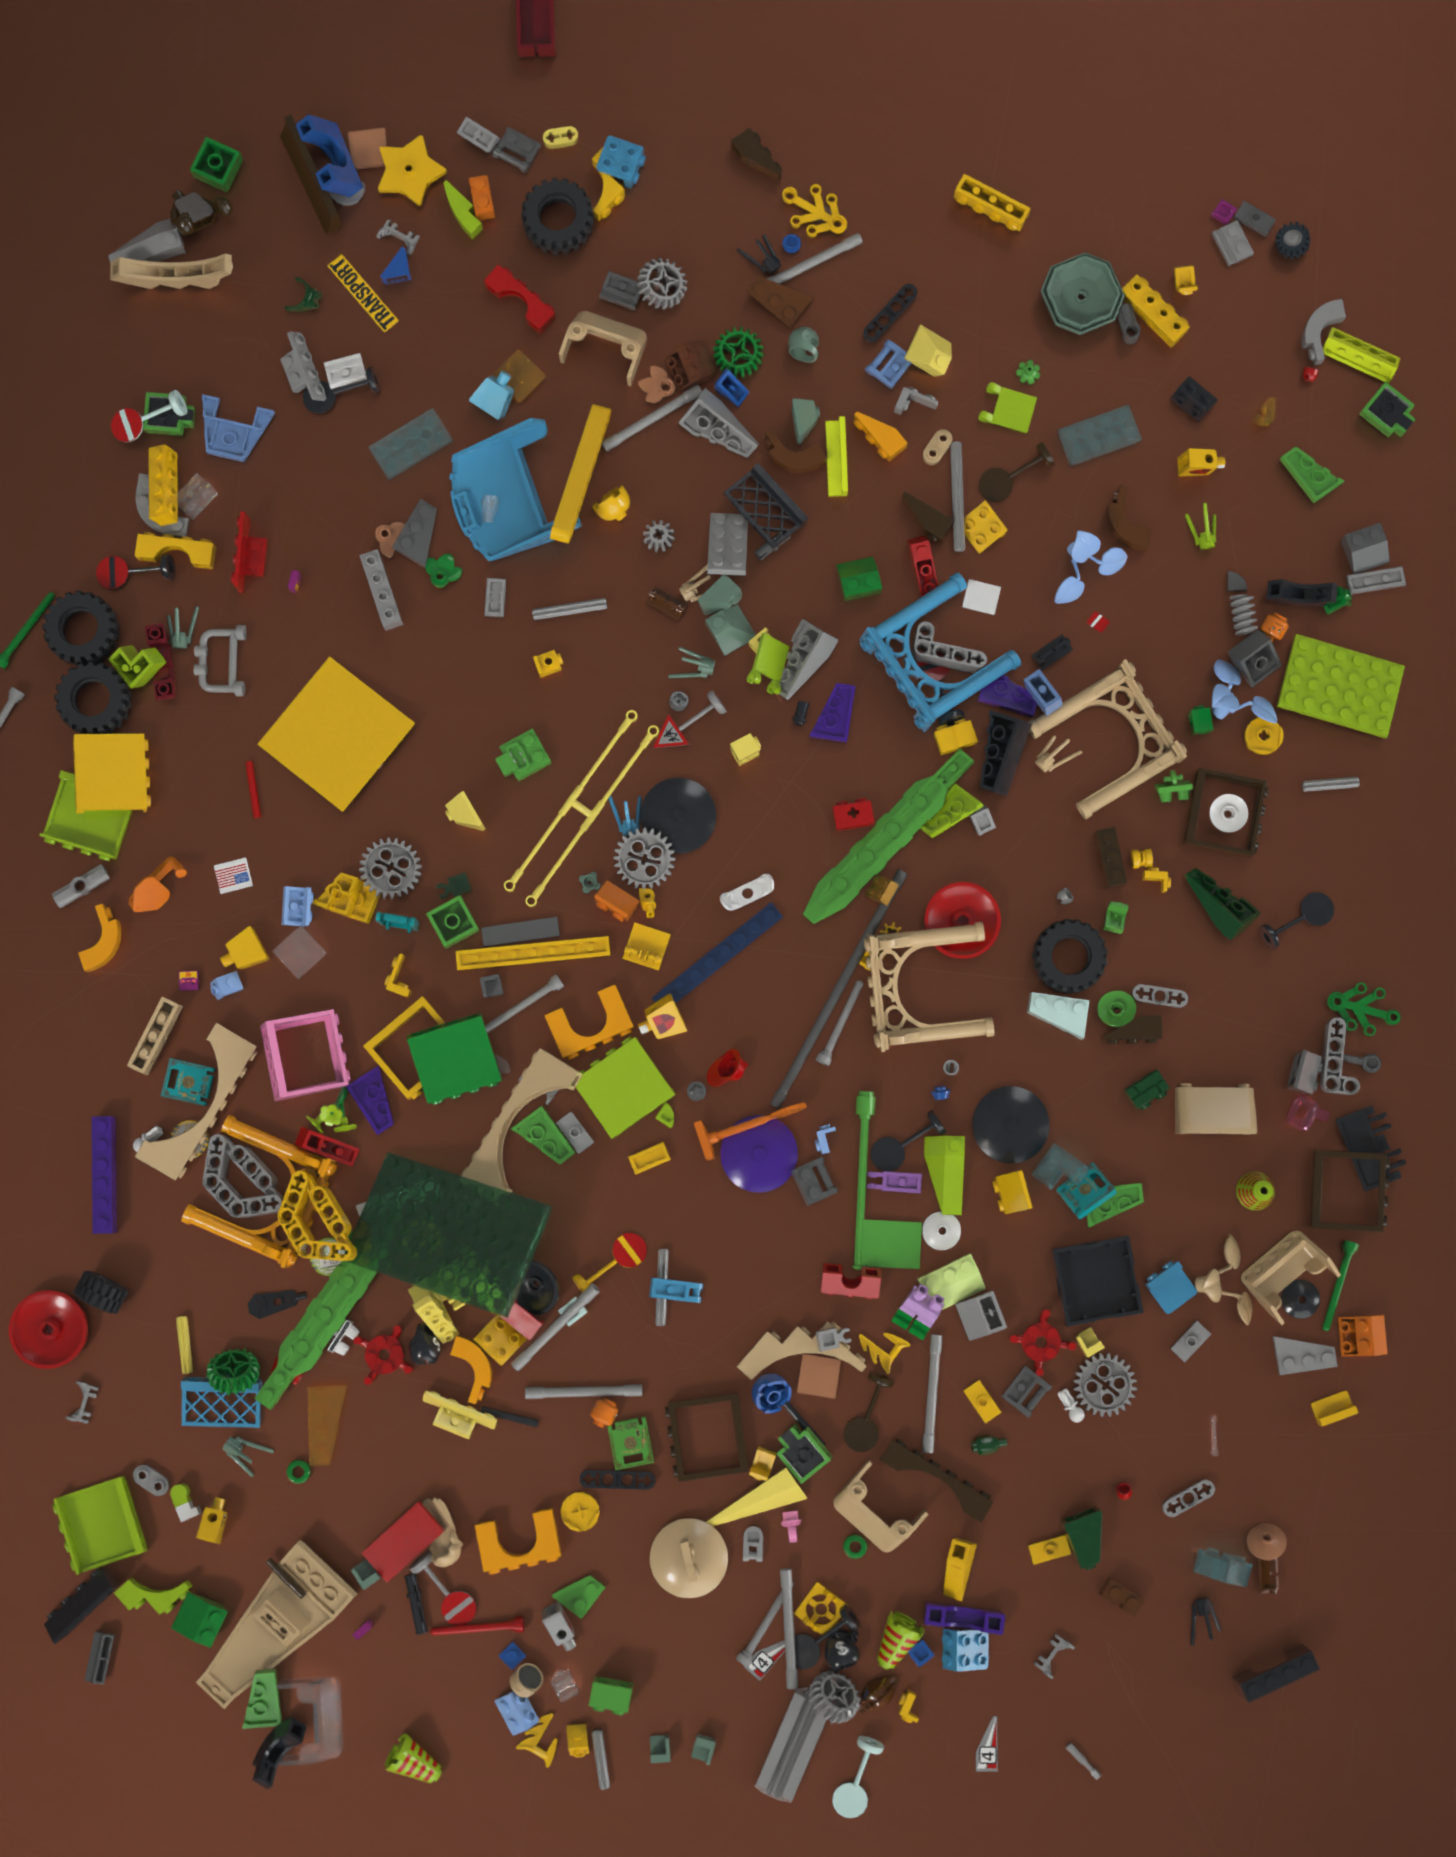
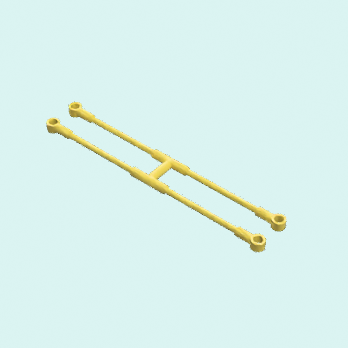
M629 710L626 713L625 720L618 728L619 731L580 785H577L559 810L557 817L521 867L515 871L510 880L505 881V890L508 892L514 891L516 888L515 884L524 873L523 871L571 806L587 816L579 832L543 882L537 886L532 895L526 897L525 902L529 907L536 906L537 899L544 891L548 881L582 834L588 830L605 806V802L643 749H646L652 739L659 735L657 726L652 725L648 728V733L640 743L638 750L592 811L578 802L576 799L584 790L583 787L622 733L624 734L630 724L637 720V713L634 710ZM630 713L635 714V718L629 719L628 715ZM653 728L657 730V733L654 735L650 733V730ZM507 883H512L513 888L507 889ZM530 898L535 899V902L532 905L528 903V900Z

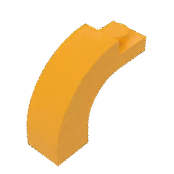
M104 904L95 906L102 926L100 940L92 948L78 953L83 969L86 972L94 971L107 964L114 957L120 946L122 936L120 921L117 919L111 920L113 918L110 907H106Z
M457 1335L450 1355L462 1358L472 1366L475 1373V1381L468 1402L476 1404L478 1400L481 1401L485 1390L482 1389V1386L488 1388L491 1386V1363L485 1351L477 1343Z

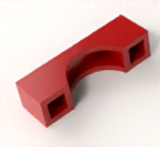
M498 264L483 280L485 287L497 298L514 295L523 299L528 306L526 314L527 323L539 334H542L556 319L555 309L549 303L544 304L540 300L541 297L535 291L530 292L526 288L527 285L518 278L516 280L512 276L513 273L504 266L502 268Z

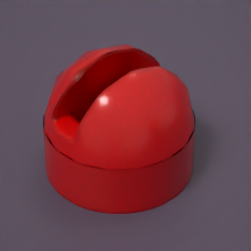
M1304 367V380L1313 382L1316 380L1319 370Z
M1125 1482L1116 1486L1117 1496L1121 1500H1127L1132 1495L1131 1485Z

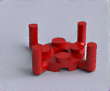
M1047 1309L1041 1310L1040 1321L1029 1326L1022 1336L1010 1335L1008 1337V1340L1012 1343H1021L1026 1355L1035 1360L1034 1373L1038 1376L1044 1374L1042 1369L1043 1362L1053 1359L1060 1348L1076 1349L1075 1343L1061 1341L1058 1331L1050 1324H1047L1048 1317L1050 1316V1311ZM1040 1336L1046 1339V1345L1042 1348L1036 1345V1339Z
M401 1325L393 1328L392 1335H380L371 1341L361 1336L353 1339L354 1344H359L366 1348L365 1361L371 1371L368 1377L364 1379V1384H372L378 1373L389 1374L399 1367L406 1374L413 1372L414 1367L403 1361L404 1350L401 1342L398 1340L403 1331ZM382 1349H387L390 1352V1357L387 1360H383L379 1356Z

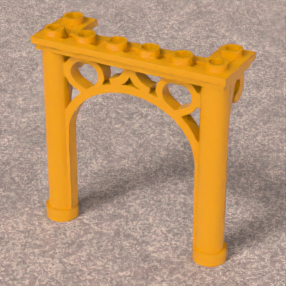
M231 1115L227 1116L222 1126L221 1133L235 1137L281 1158L288 1166L291 1176L296 1172L291 1162L294 1161L307 1167L300 1171L310 1172L318 1186L329 1187L327 1181L329 1176H333L337 1169V1165H335L336 1160L321 1157L242 1123ZM322 1190L318 1193L319 1199L323 1193ZM297 1193L293 1196L295 1203L299 1200ZM310 1197L302 1214L309 1229L314 1221L311 1217L314 1211L317 1212ZM191 1204L187 1206L182 1216L181 1222L188 1225L191 1223L278 1261L282 1268H289L297 1260L298 1255L289 1238L285 1241H280L277 1238L276 1228L281 1226L278 1220L266 1228L250 1230ZM288 1212V1213H287L286 1219H287L288 1217H289L290 1219L292 1218L291 1212ZM300 1228L296 1231V1236L299 1238L302 1234ZM271 1231L274 1242L260 1237L258 1234Z

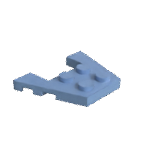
M202 394L206 453L244 462L275 414L274 410L257 407L253 425L217 418L216 414L220 399Z

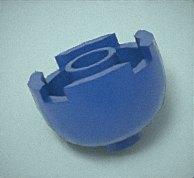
M768 1373L759 1377L753 1384L751 1392L753 1402L764 1413L780 1411L781 1406L786 1401L789 1402L792 1395L791 1387L786 1380L774 1373Z

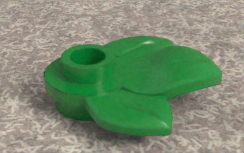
M450 553L443 554L438 560L428 557L426 561V572L431 576V583L438 588L445 587L450 581L458 580L462 574L461 568L454 567V558Z

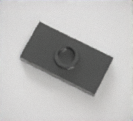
M1245 201L1234 217L1235 220L1264 237L1267 236L1276 221L1275 218Z

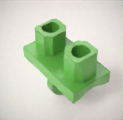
M1170 770V776L1163 777V781L1168 783L1155 784V790L1158 792L1161 802L1172 801L1171 792L1175 791L1178 793L1179 800H1188L1193 784L1189 780L1179 781L1183 780V775H1176L1175 770Z

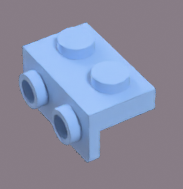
M283 887L281 925L309 926V923L312 921L310 905L313 902L311 887Z
M512 1691L494 1700L513 1736L530 1729L539 1722L527 1697H520Z

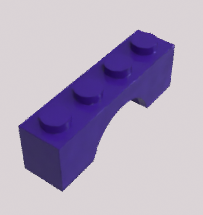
M925 1601L923 1622L925 1625L962 1627L984 1633L1003 1635L1005 1614L1000 1611Z

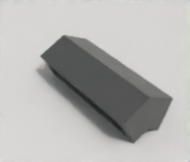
M95 1631L84 1681L91 1682L92 1684H104L114 1635L110 1632Z

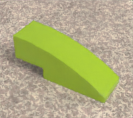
M446 180L444 187L451 210L457 222L473 240L483 230L482 223L472 215L475 212L473 205Z

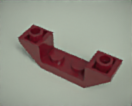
M165 624L145 626L147 645L150 648L155 647L166 660V663L155 674V681L153 682L156 701L175 698L176 678L171 645Z

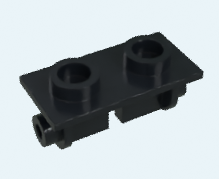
M1061 634L1031 656L1043 671L1072 651L1073 648L1070 645V640Z

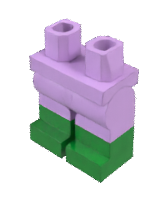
M920 1284L918 1287H913L897 1308L891 1321L906 1330L913 1320L908 1332L923 1341L944 1306V1298L940 1295L930 1296L927 1294L928 1288Z

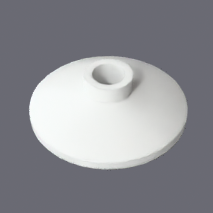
M1225 794L1215 799L1212 803L1210 819L1213 825L1220 831L1235 832L1241 829L1247 822L1248 808L1240 797L1233 794ZM1225 811H1229L1231 817L1227 818L1224 815Z
M935 1212L925 1220L922 1234L925 1242L930 1247L936 1250H947L955 1246L959 1241L961 1227L955 1216L942 1215L941 1212ZM941 1227L946 1229L943 1235L939 1234V1228Z

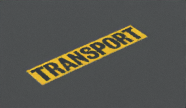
M342 254L328 265L330 270L384 333L399 321Z

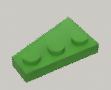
M276 1669L255 1671L242 1729L274 1727L282 1722Z

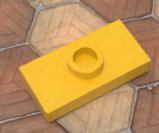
M664 1142L628 1157L635 1175L671 1160Z
M977 1380L963 1390L985 1424L1001 1413L980 1380Z
M1065 1534L1028 1545L1033 1565L1071 1554Z

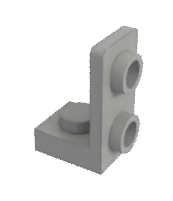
M903 387L894 413L901 415L903 410L907 411L911 400L936 410L938 401L931 395L918 393L919 391L915 388Z

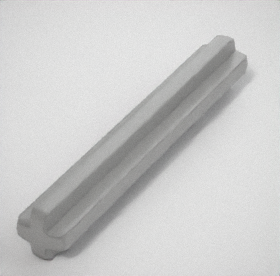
M605 598L533 609L532 615L534 620L606 609L607 603Z
M668 1249L658 1250L657 1278L668 1279ZM656 1298L655 1324L657 1326L666 1325L667 1299Z

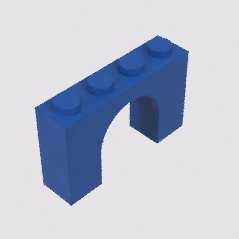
M308 114L295 124L301 140L321 148L332 163H328L315 173L322 190L350 198L363 188L337 123Z

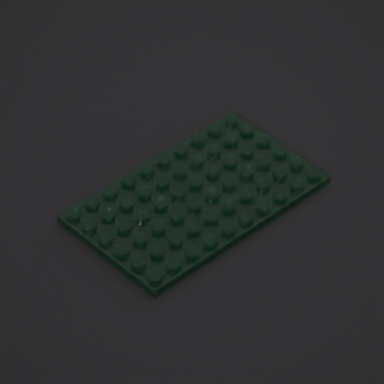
M387 1152L350 1239L357 1249V1256L354 1260L345 1262L508 1318L553 1207Z

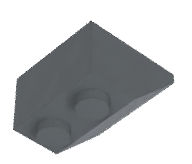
M1381 523L1346 534L1340 540L1353 574H1358L1390 562L1387 538Z
M1256 630L1228 651L1233 665L1252 688L1282 666L1271 639L1259 630Z
M1306 1050L1297 1051L1286 1089L1306 1095L1316 1092L1318 1087L1317 1074L1321 1073L1323 1067L1322 1057Z

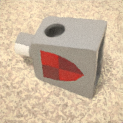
M557 1601L543 1609L542 1621L557 1646L562 1644L566 1651L573 1649L576 1646L573 1640L574 1629L560 1602Z

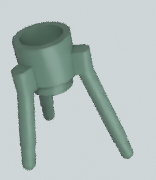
M198 606L195 607L187 636H185V632H180L178 607L175 608V632L173 631L171 617L167 615L172 648L185 649L187 644H191V636L199 611Z
M679 647L680 651L701 659L698 661L686 657L681 658L683 661L697 664L698 671H701V673L670 674L668 677L707 678V675L713 674L715 660H710L711 658L704 657Z
M232 1436L229 1437L222 1450L227 1452L226 1455L231 1457L251 1477L254 1474L236 1457L240 1456L247 1462L252 1463V1460L241 1452L243 1449L241 1444L274 1453L273 1449L243 1440L239 1436L236 1439Z

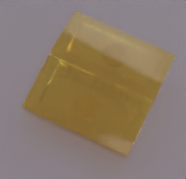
M518 349L491 375L498 378L501 371L511 375L507 385L514 389L512 397L518 403H521L546 378L542 371Z

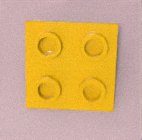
M986 500L964 517L965 536L979 554L999 537L1002 538L1008 531Z
M634 922L622 959L659 971L671 934Z
M498 1313L473 1340L502 1366L527 1339L500 1317L501 1314Z

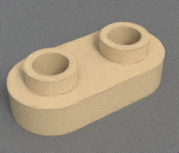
M939 430L935 433L924 449L923 460L925 463L936 465L940 462L952 443V435L949 431ZM945 436L947 440L941 441L940 437ZM933 451L936 453V456L932 457L929 453Z

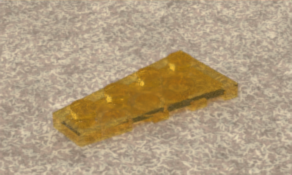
M347 1385L307 1387L310 1466L331 1464Z

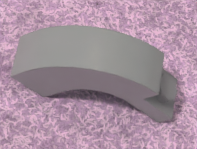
M1342 299L1330 301L1320 306L1311 315L1304 327L1302 349L1310 348L1308 350L1309 359L1313 360L1314 365L1322 364L1325 359L1320 339L1321 330L1326 326L1342 323L1346 318Z

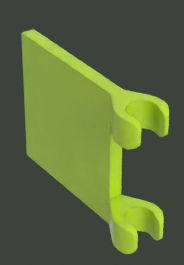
M990 382L986 391L991 394H998L993 414L981 411L978 420L1027 434L1037 397Z
M762 633L753 669L747 676V682L759 684L761 682V674L772 679L767 687V692L770 694H780V681L790 646L766 633Z

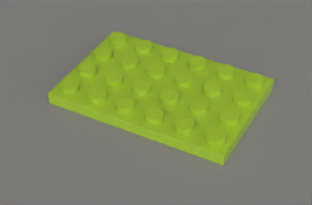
M1296 634L1293 639L1277 707L1386 739L1389 734L1405 666Z

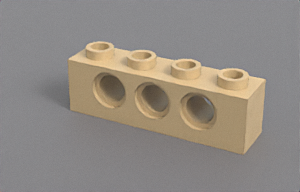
M161 997L127 1064L128 1067L144 1075H149L183 1006L165 997Z

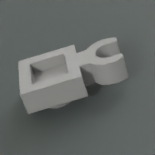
M836 1328L816 1331L819 1351L839 1348V1342L850 1343L852 1341L850 1338L844 1339L843 1334L849 1332L850 1329L841 1328L838 1332Z

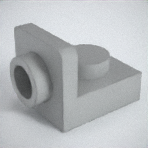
M984 804L982 808L969 815L979 836L996 828L990 811Z

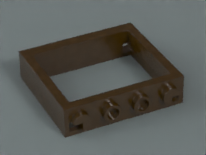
M1198 768L1195 774L1183 845L1248 858L1254 856L1259 847V843L1256 842L1257 835H1260L1262 830L1260 817L1264 816L1266 806L1263 805V801L1268 795L1267 781ZM1205 778L1257 788L1246 850L1194 840Z
M1314 1149L1310 1226L1321 1229L1383 1232V1227H1387V1216H1384V1208L1388 1207V1196H1385V1188H1389V1177H1386V1169L1390 1168V1157H1387V1154L1384 1152ZM1323 1157L1379 1160L1376 1225L1320 1222Z
M738 1392L668 1402V1407H665L666 1419L670 1418L671 1426H668L669 1438H673L674 1446H670L671 1457L676 1458V1465L673 1466L674 1478L678 1477L679 1482L749 1472ZM731 1400L740 1466L684 1474L675 1408Z

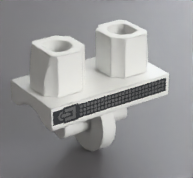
M346 1320L340 1331L334 1333L336 1337L327 1349L331 1353L336 1352L343 1356L347 1353L350 1346L342 1342L345 1335L354 1339L360 1333V1330L353 1325V1321Z

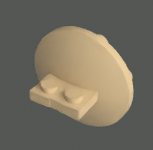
M683 1518L669 1523L657 1534L651 1546L650 1566L656 1581L664 1590L677 1597L696 1598L711 1592L721 1582L727 1570L728 1551L723 1537L712 1525L700 1519Z

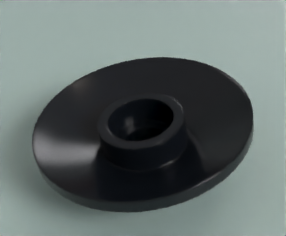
M1294 1280L1283 1289L1281 1294L1283 1309L1294 1318L1303 1319L1310 1317L1317 1311L1320 1304V1295L1317 1288L1306 1280ZM1300 1296L1305 1297V1301L1303 1303L1299 1302Z

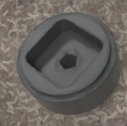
M681 691L672 693L669 698V705L675 711H683L689 702L687 695Z
M698 1081L689 1084L687 1088L688 1097L694 1101L702 1100L706 1095L704 1084Z

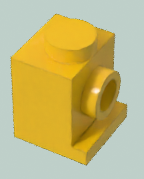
M555 650L533 656L540 678L562 670L560 666L563 664L560 653L556 654ZM547 659L552 660V663L550 665H547L545 663Z

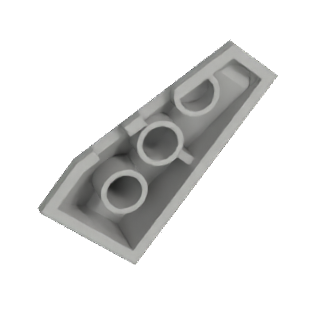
M170 219L155 223L108 257L110 263L119 257L157 262L184 254L186 251L179 230L171 225Z

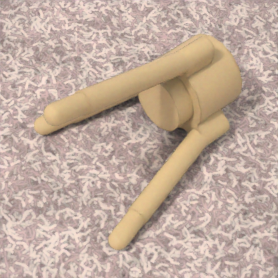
M708 564L690 580L682 584L683 587L679 588L686 602L691 600L693 603L703 595L696 596L695 594L698 593L696 588L709 580L711 576L708 575L695 584L693 582L708 569Z
M1053 735L1042 752L1036 756L1038 759L1035 763L1043 772L1047 770L1051 772L1056 767L1082 754V751L1079 750L1053 764L1055 762L1053 757L1070 742V739H1066L1051 754L1046 753L1056 739V735Z

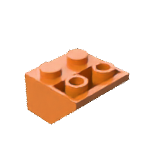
M608 880L594 897L598 908L605 912L610 910L613 912V917L621 922L623 920L628 922L640 904V900Z
M1384 1315L1338 1317L1341 1356H1378L1387 1354Z

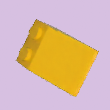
M1022 1170L994 1177L995 1181H992L995 1193H999L1000 1200H997L1000 1212L1004 1211V1214L1032 1209Z

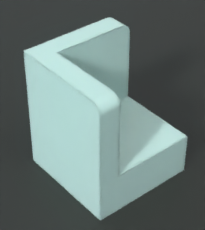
M577 1296L559 1309V1313L563 1314L578 1299ZM583 1307L567 1322V1325H572L588 1312L587 1309Z

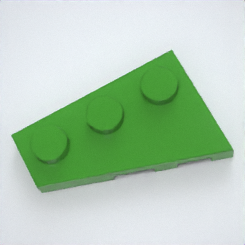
M1294 447L1280 458V461L1313 503H1316L1344 482L1340 477L1336 478L1326 467L1322 468L1315 463L1313 458L1297 447Z
M543 1106L511 1128L558 1164H562L576 1153Z
M1142 1183L1113 1186L1117 1194L1086 1215L1087 1227H1092L1143 1203Z

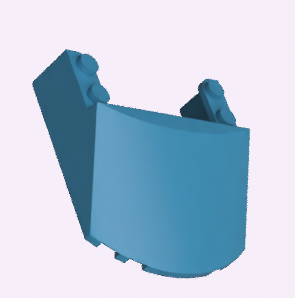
M529 418L452 455V474L450 473L452 491L450 493L455 515L465 536L469 537L474 544L472 546L479 550L489 561L554 541L550 539L554 521L547 522L522 451L523 447L546 436L547 425L543 419ZM579 518L577 519L574 530L582 527Z

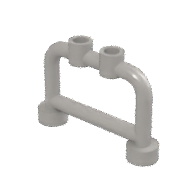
M237 625L236 629H209L201 635L199 646L194 647V655L199 657V664L194 665V675L198 676L199 685L206 692L235 693V696L245 695L244 681H236L237 640H246L245 625ZM212 636H230L228 685H209L206 682L208 672L207 640Z

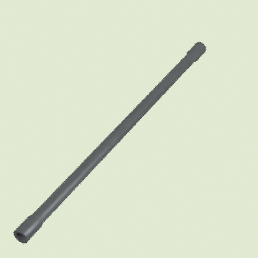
M897 869L892 879L893 882L899 885L887 906L879 904L780 1088L777 1089L770 1105L780 1110L789 1089L865 952L864 938H867V933L875 934L897 891L905 881L908 874L904 871Z

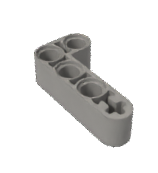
M929 622L919 624L914 636L911 652L914 660L973 674L984 668L987 657L983 652L933 641V625ZM920 631H926L929 635L925 636ZM917 648L924 649L925 653H920ZM936 652H941L944 657L937 656ZM954 656L961 657L963 661L956 660Z
M1342 1018L1330 1019L1325 1025L1320 1088L1325 1093L1353 1095L1359 1091L1360 1083L1356 1078L1342 1076L1346 1023ZM1336 1023V1025L1339 1026V1029L1335 1031V1028L1332 1027V1024ZM1335 1034V1036L1339 1035V1037H1330V1035ZM1331 1041H1335L1338 1044L1336 1051L1330 1048ZM1329 1060L1335 1061L1336 1068L1334 1070L1328 1067ZM1328 1079L1333 1080V1089L1327 1088L1326 1081ZM1347 1081L1353 1084L1351 1092L1345 1088Z

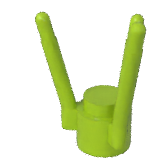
M1204 502L1205 532L1200 533V537L1197 535L1189 514H1185V517L1194 536L1195 544L1200 545V549H1209L1215 547L1216 514H1213L1212 531L1210 532L1207 503Z

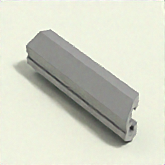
M808 1687L795 1690L754 1786L763 1794L779 1801L792 1802L826 1720L824 1721V1716H818L817 1709H813L814 1704L809 1702L811 1697L808 1695L810 1691Z

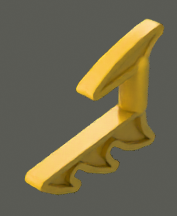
M883 1333L886 1338L895 1344L888 1354L860 1334L859 1338L863 1350L867 1351V1345L869 1346L874 1364H877V1355H879L881 1365L887 1374H890V1366L901 1349L910 1346V1343L900 1337Z
M553 1713L539 1718L538 1723L543 1722V1724L525 1732L526 1735L534 1734L535 1736L523 1740L516 1746V1749H526L541 1757L545 1761L546 1768L551 1765L554 1758L558 1739L555 1738L547 1752L538 1747L537 1744L553 1718Z

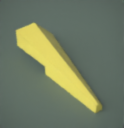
M784 1467L767 1481L753 1488L707 1520L706 1523L712 1526L720 1525L807 1499V1496L787 1467Z

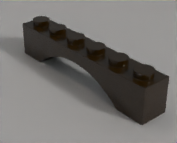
M898 1438L896 1441L891 1439L880 1457V1461L896 1471L918 1470L938 1477L954 1491L964 1513L982 1523L993 1504L989 1494L982 1490L978 1493L973 1489V1484L966 1480L962 1483L956 1479L958 1475L947 1469L944 1472L940 1469L941 1465L932 1459L928 1462L923 1459L924 1454L918 1450L910 1451L906 1448L907 1444Z

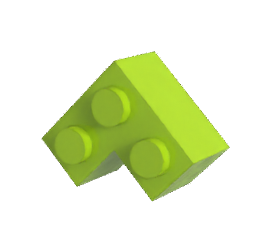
M133 645L119 647L108 659L131 689L143 687L166 663V660L155 647L142 649L138 653Z

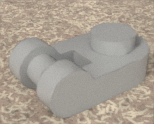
M749 1526L744 1531L743 1561L751 1559L756 1560V1562H762L763 1532L757 1526ZM749 1546H757V1552H750Z

